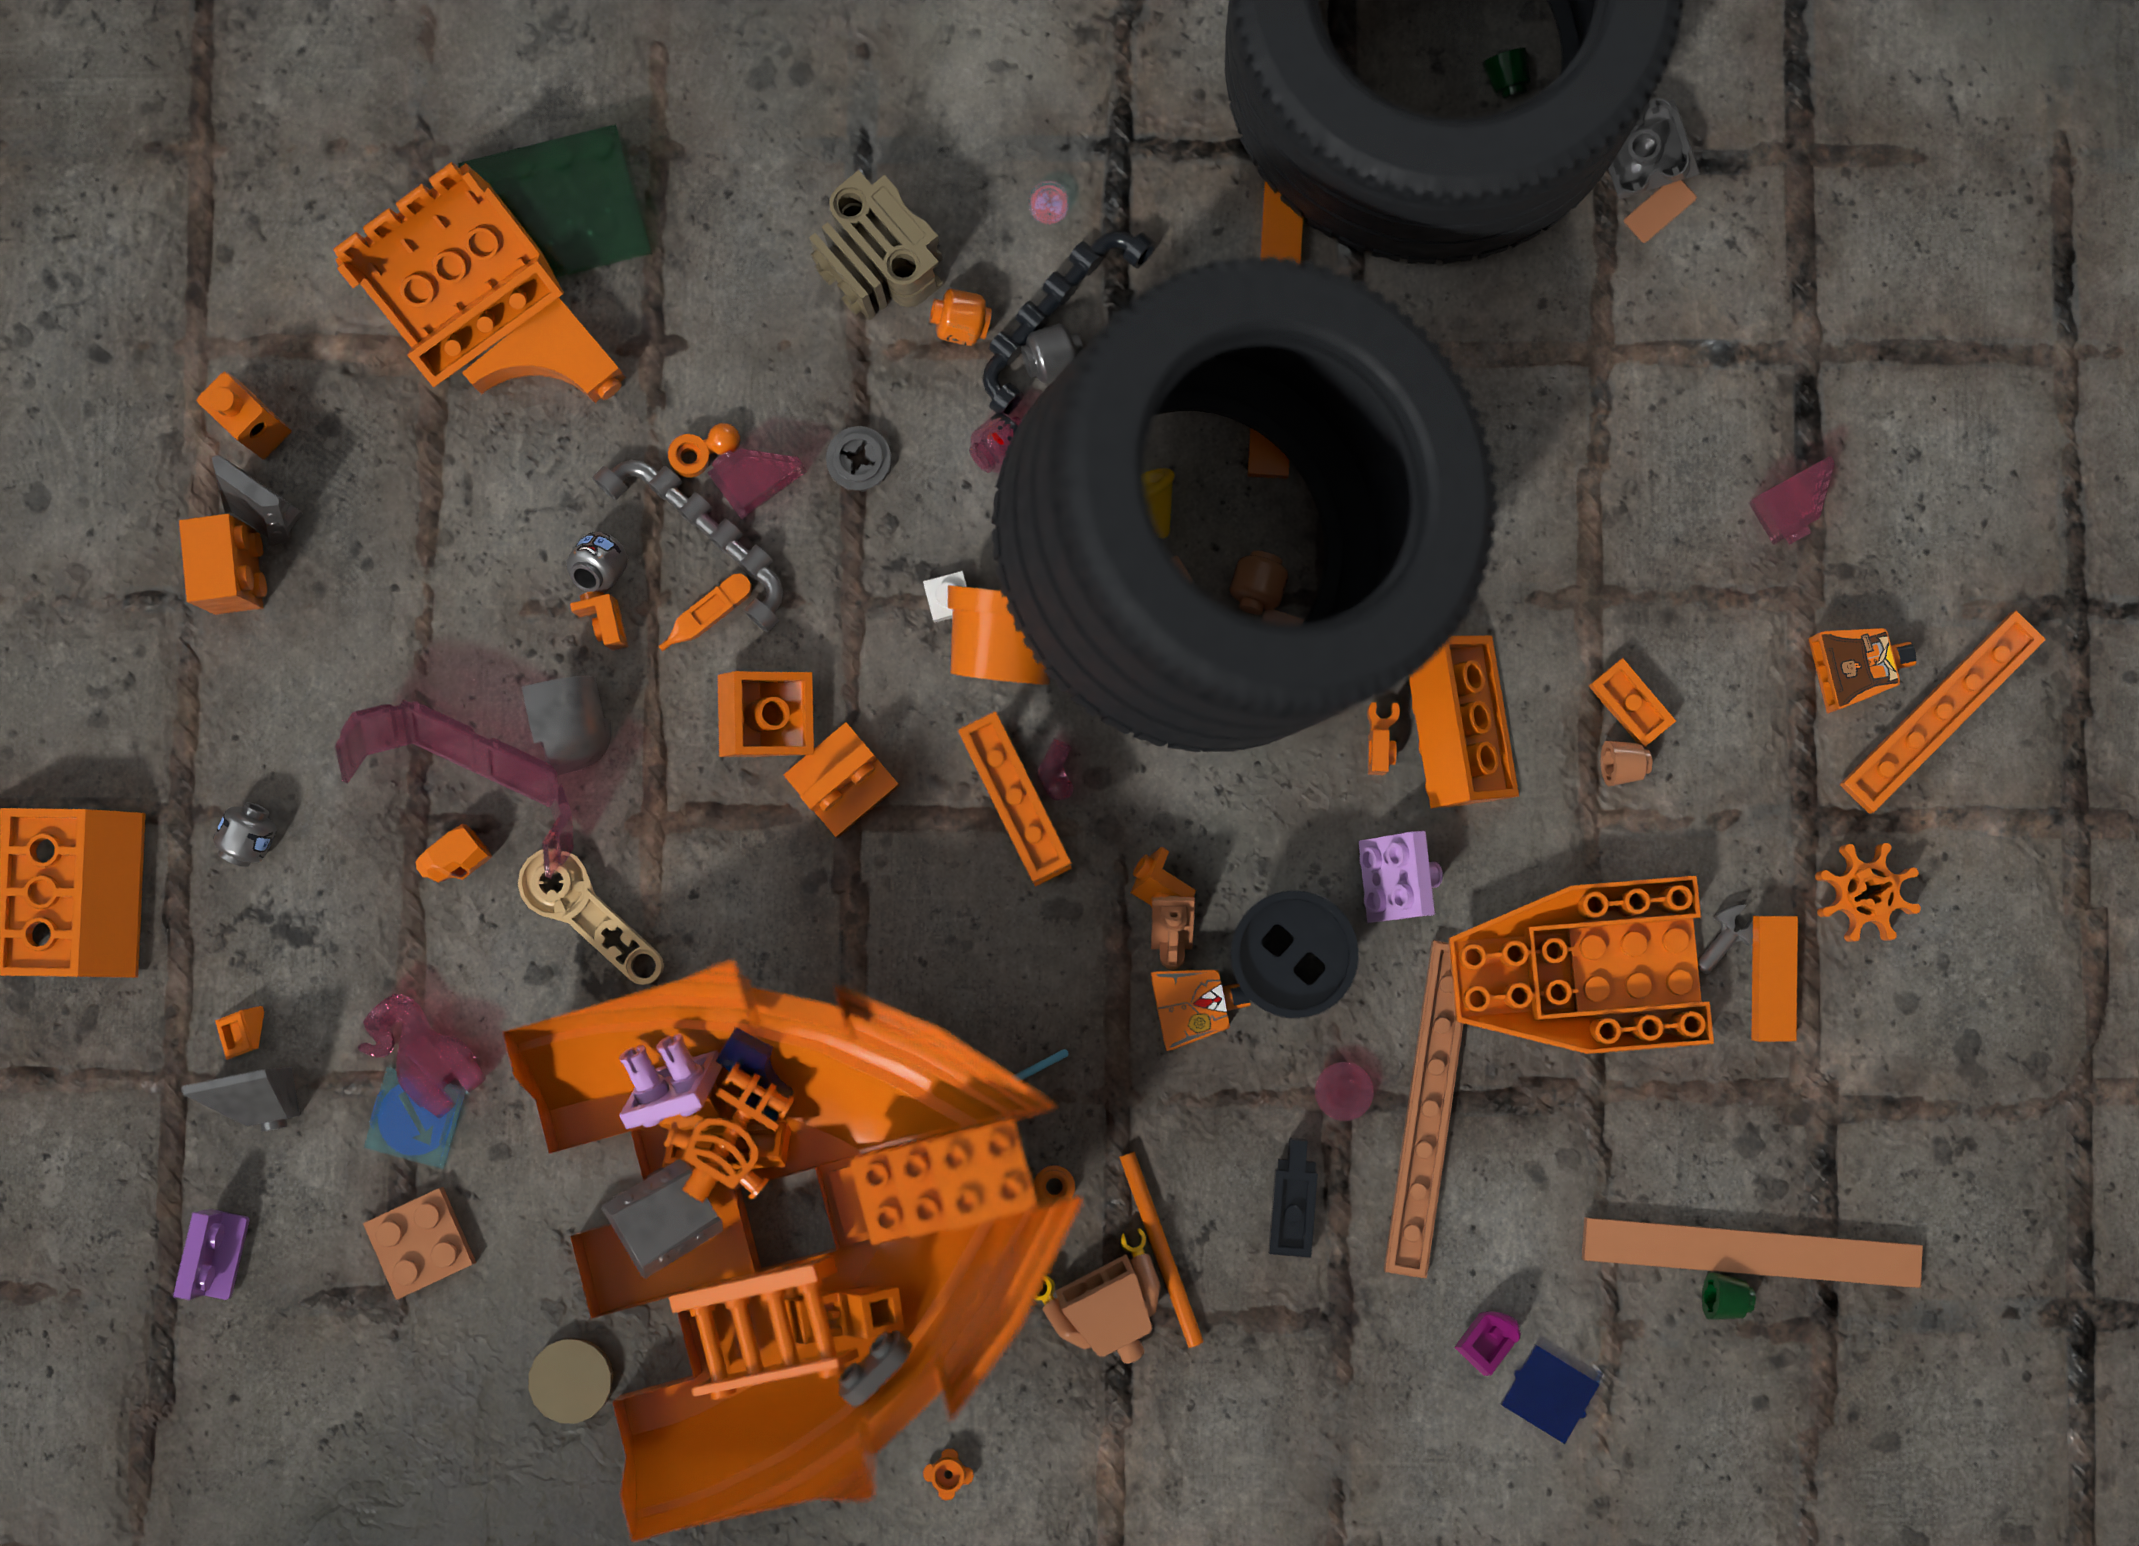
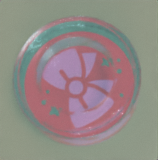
M1043 181L1037 184L1029 195V209L1032 216L1044 224H1055L1061 221L1069 210V196L1066 189L1055 181Z

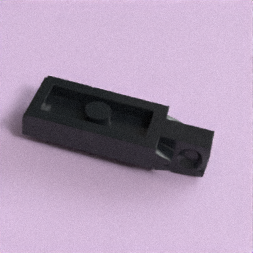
M1289 1138L1287 1159H1278L1277 1169H1275L1268 1249V1253L1272 1255L1311 1258L1318 1173L1315 1172L1316 1162L1306 1161L1308 1140Z

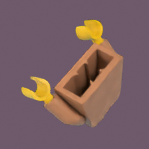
M1137 1228L1138 1234L1141 1237V1244L1138 1247L1128 1246L1124 1233L1121 1237L1123 1249L1128 1253H1132L1133 1259L1129 1260L1126 1254L1056 1290L1058 1298L1053 1296L1055 1291L1054 1281L1046 1275L1044 1281L1047 1284V1292L1043 1296L1037 1294L1035 1298L1037 1301L1042 1300L1045 1305L1042 1310L1060 1338L1082 1349L1092 1348L1099 1357H1105L1117 1350L1121 1360L1127 1364L1137 1361L1145 1353L1139 1338L1152 1331L1149 1318L1157 1311L1160 1283L1149 1254H1145L1143 1250L1146 1243V1235L1140 1228Z

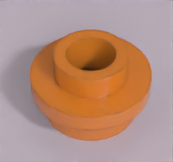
M1058 1165L1043 1168L1034 1180L1037 1199L1072 1198L1075 1192V1181L1072 1174L1066 1168ZM1052 1178L1059 1179L1062 1182L1063 1188L1058 1194H1052L1046 1188L1047 1182Z

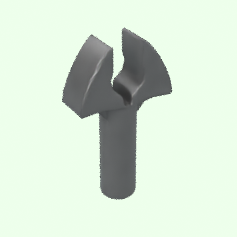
M1746 905L1733 906L1713 916L1715 920L1721 923V933L1698 960V969L1702 973L1709 974L1735 942L1743 941L1747 946L1753 945V916L1747 922L1745 928L1733 931L1735 928V918Z

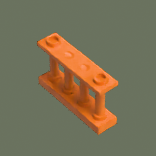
M996 711L958 729L1035 887L1071 870V861Z
M828 1256L697 1285L668 1296L672 1313L689 1310L690 1315L696 1317L711 1379L691 1388L693 1397L710 1393L712 1400H716L737 1393L736 1388L813 1372H819L820 1378L844 1372V1364L859 1357L857 1348L836 1352L820 1288L824 1286L822 1279L837 1273L834 1257ZM797 1286L798 1293H803L819 1354V1356L800 1360L783 1297L787 1294L786 1288ZM760 1294L762 1301H767L782 1360L781 1364L763 1367L748 1308V1303L751 1302L750 1296ZM725 1302L726 1309L731 1308L746 1371L732 1374L727 1373L712 1311L716 1310L715 1304Z

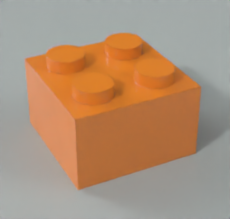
M230 514L179 520L187 602L215 615L264 609L262 597L267 595V583L264 574L260 572L258 557L263 555V543L256 529Z

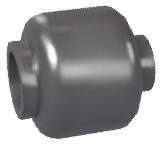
M1062 324L1052 325L1030 333L1027 337L1026 345L1021 347L1023 360L1030 377L1037 376L1043 383L1053 382L1083 350L1078 333L1070 334L1069 330Z

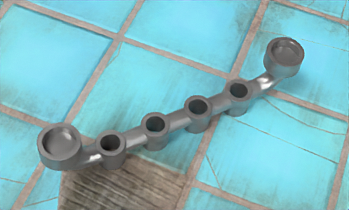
M629 460L619 463L611 470L603 466L592 477L594 482L614 500H617L628 489L623 482L626 478L637 476L644 480L658 496L668 501L689 523L699 528L720 550L730 555L751 577L764 585L767 592L765 600L761 602L755 598L744 609L745 614L767 633L779 621L774 613L782 602L783 589L781 581L768 568L773 562L771 557L757 545H754L749 551L739 543L738 540L743 534L729 520L724 519L718 524L707 514L713 508L698 493L694 492L688 498L677 489L682 484V481L672 470L664 466L658 472L643 461Z

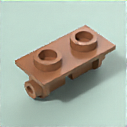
M1152 897L1151 949H1160V962L1167 969L1175 970L1180 967L1185 960V949H1192L1195 897Z

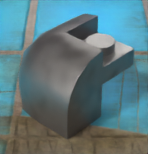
M574 676L522 686L533 742H539L544 750L546 760H543V768L548 773L557 776L582 770L595 764L606 753L612 738L611 721L603 716L595 677Z

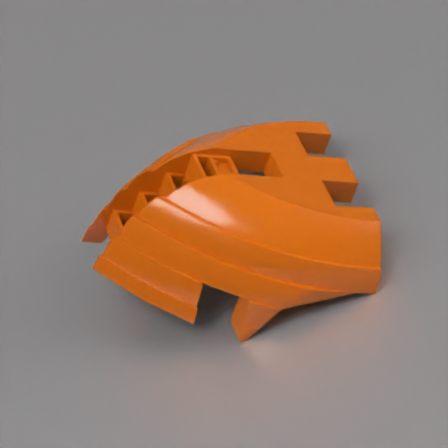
M734 961L716 965L682 980L503 1032L514 1078L536 1100L549 1154L631 1131L643 1180L650 1173L663 1168L666 1146L663 1145L670 1129L663 1128L659 1124L651 1127L640 1125L626 1129L619 1115L635 1087L624 1064L619 1059L626 1050L634 1047L636 1051L637 1046L644 1045L653 1066L659 1068L667 1064L657 1049L658 1043L666 1037L671 1036L673 1039L675 1034H681L692 1057L715 1050L718 1051L724 1063L715 1081L718 1089L720 1087L736 1098H739L742 1090L731 1083L727 1086L723 1084L733 1065L738 1062L740 1064L739 1069L750 1076H753L754 1073L761 1076L757 1082L759 1086L767 1089L770 1083H773L777 1086L776 1092L786 1098L790 1096L795 1098L782 1120L777 1118L779 1113L768 1106H765L761 1112L775 1122H787L791 1128L786 1166L752 1168L751 1170L759 1178L763 1179L766 1177L771 1181L815 1168L836 1248L761 1268L741 1191L745 1187L738 1183L735 1188L731 1189L717 1181L707 1199L717 1216L722 1219L723 1231L646 1279L641 1276L611 1224L584 1230L570 1236L591 1319L665 1299L689 1287L828 1256L834 1257L837 1273L822 1279L824 1286L820 1288L821 1292L873 1286L899 1287L905 1329L899 1332L912 1343L911 1352L904 1363L866 1401L856 1407L851 1406L839 1395L841 1386L839 1378L842 1373L820 1378L819 1372H813L736 1388L737 1393L716 1400H712L710 1393L693 1397L691 1388L711 1379L696 1317L691 1316L689 1310L677 1312L693 1375L622 1394L612 1402L626 1454L620 1497L632 1542L674 1530L815 1499L858 1502L872 1499L875 1496L874 1474L877 1466L875 1455L932 1402L941 1390L951 1423L1021 1328L1082 1203L1079 1196L1038 1200L1016 1119L1056 1109L1055 1103L940 1028L836 985L834 987L840 1008L827 1003L752 987L750 979L741 974L740 968ZM751 1092L745 1103L755 1108L760 1097ZM724 1100L727 1119L731 1120L734 1113L737 1112V1108ZM752 1118L750 1119V1122L747 1123V1125L762 1123ZM721 1170L725 1174H728L726 1170ZM797 1286L786 1288L787 1294L783 1297L785 1300L803 1296V1293H798ZM760 1294L750 1296L751 1302L748 1303V1308L763 1367L781 1364L782 1360L767 1301H762ZM725 1302L715 1304L716 1310L712 1311L727 1373L732 1374L746 1371L731 1308L726 1309ZM845 1335L834 1337L833 1342L836 1352L857 1348L859 1357L844 1364V1368L846 1369L855 1362L859 1364L870 1353L871 1345L879 1336L869 1339ZM816 1342L806 1345L795 1343L799 1360L819 1356Z

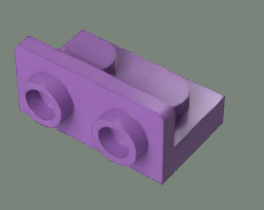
M214 1209L192 1213L173 1297L192 1300L201 1296L223 1300L232 1297L249 1225V1218L247 1216Z

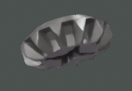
M854 426L844 429L832 439L826 453L828 471L833 480L847 490L865 492L869 488L880 485L886 474L890 472L891 452L886 440L871 428ZM864 444H866L865 457L874 466L870 464L868 466L861 465L853 474V463L843 453L857 455L860 449L862 450Z

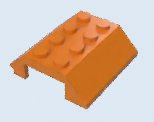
M450 162L429 178V182L433 186L432 189L429 190L425 185L420 184L397 201L396 206L400 211L398 214L388 208L363 226V230L367 234L365 238L355 232L333 248L338 257L335 259L338 264L337 270L352 288L359 284L364 288L411 346L407 356L433 388L564 293L542 251L491 185L469 165L464 164L459 168L453 162Z

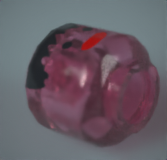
M996 413L972 432L969 452L974 462L987 473L992 471L1000 474L1004 457L1007 455L1005 453L1022 421L1019 417L1014 416L1012 418L1007 414Z

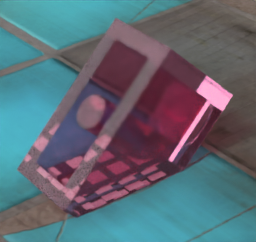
M739 449L735 453L728 451L719 456L712 463L714 468L707 473L738 516L743 519L807 471L798 457Z
M1831 456L1765 491L1749 502L1773 545L1785 538L1789 545L1812 533L1808 526L1821 516L1835 464Z

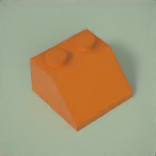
M733 671L718 675L719 757L814 755L812 672Z

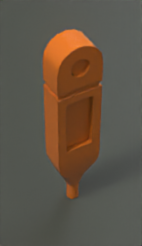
M734 574L728 577L719 587L714 588L677 618L668 639L660 644L659 648L664 651L672 644L691 641L701 636L734 610L735 606H739L749 598L752 593L750 580L742 574Z

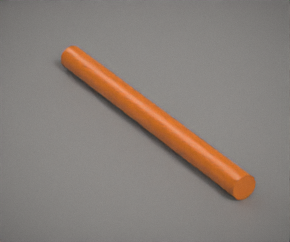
M1135 1151L1124 1154L1119 1158L1188 1348L1197 1346L1204 1341Z

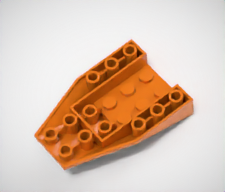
M1697 876L1573 885L1450 937L1449 948L1456 1022L1585 1054L1714 1044L1710 1001L1702 1002L1694 931L1693 918L1701 917Z

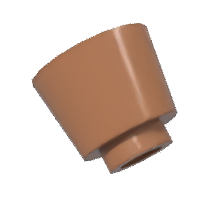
M1605 741L1602 746L1600 759L1601 772L1605 784L1610 787L1643 780L1645 774H1649L1652 770L1650 750L1644 749L1640 743Z

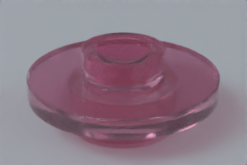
M1339 1062L1332 1064L1321 1072L1316 1081L1315 1098L1318 1106L1326 1115L1340 1121L1354 1120L1368 1110L1373 1100L1374 1090L1369 1075L1361 1067L1353 1063Z

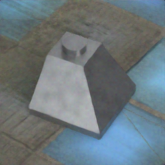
M292 1067L263 1069L182 1086L183 1095L245 1126L261 1124L262 1132L288 1127L286 1119L300 1116Z

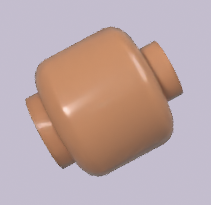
M1252 551L1250 556H1244L1237 562L1230 585V593L1232 597L1240 602L1239 608L1241 610L1261 615L1264 609H1274L1280 605L1288 581V572L1282 566V559L1268 552Z

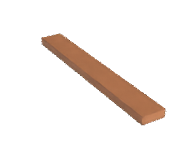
M1433 940L1431 943L1383 1270L1388 1273L1427 1279L1463 1031V1023L1456 1022L1448 942Z
M1584 1217L1582 1260L1921 1288L1923 1246L1919 1244Z

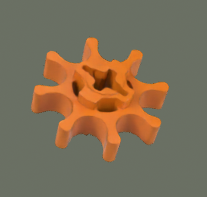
M1889 843L1876 845L1874 858L1869 863H1864L1857 857L1853 844L1843 845L1839 848V852L1846 860V870L1840 876H1835L1828 870H1823L1815 874L1817 881L1830 883L1836 892L1834 902L1830 906L1819 908L1817 914L1820 917H1829L1837 910L1844 912L1850 921L1849 929L1844 935V939L1847 942L1858 941L1861 928L1867 922H1872L1878 927L1883 941L1894 940L1897 934L1889 922L1892 911L1900 909L1909 915L1918 914L1921 911L1919 904L1904 901L1900 894L1902 882L1908 878L1917 877L1919 871L1913 867L1904 869L1899 874L1892 873L1886 865V857L1892 849ZM1881 885L1879 889L1874 890L1869 895V899H1854L1856 896L1861 895L1867 889V886Z

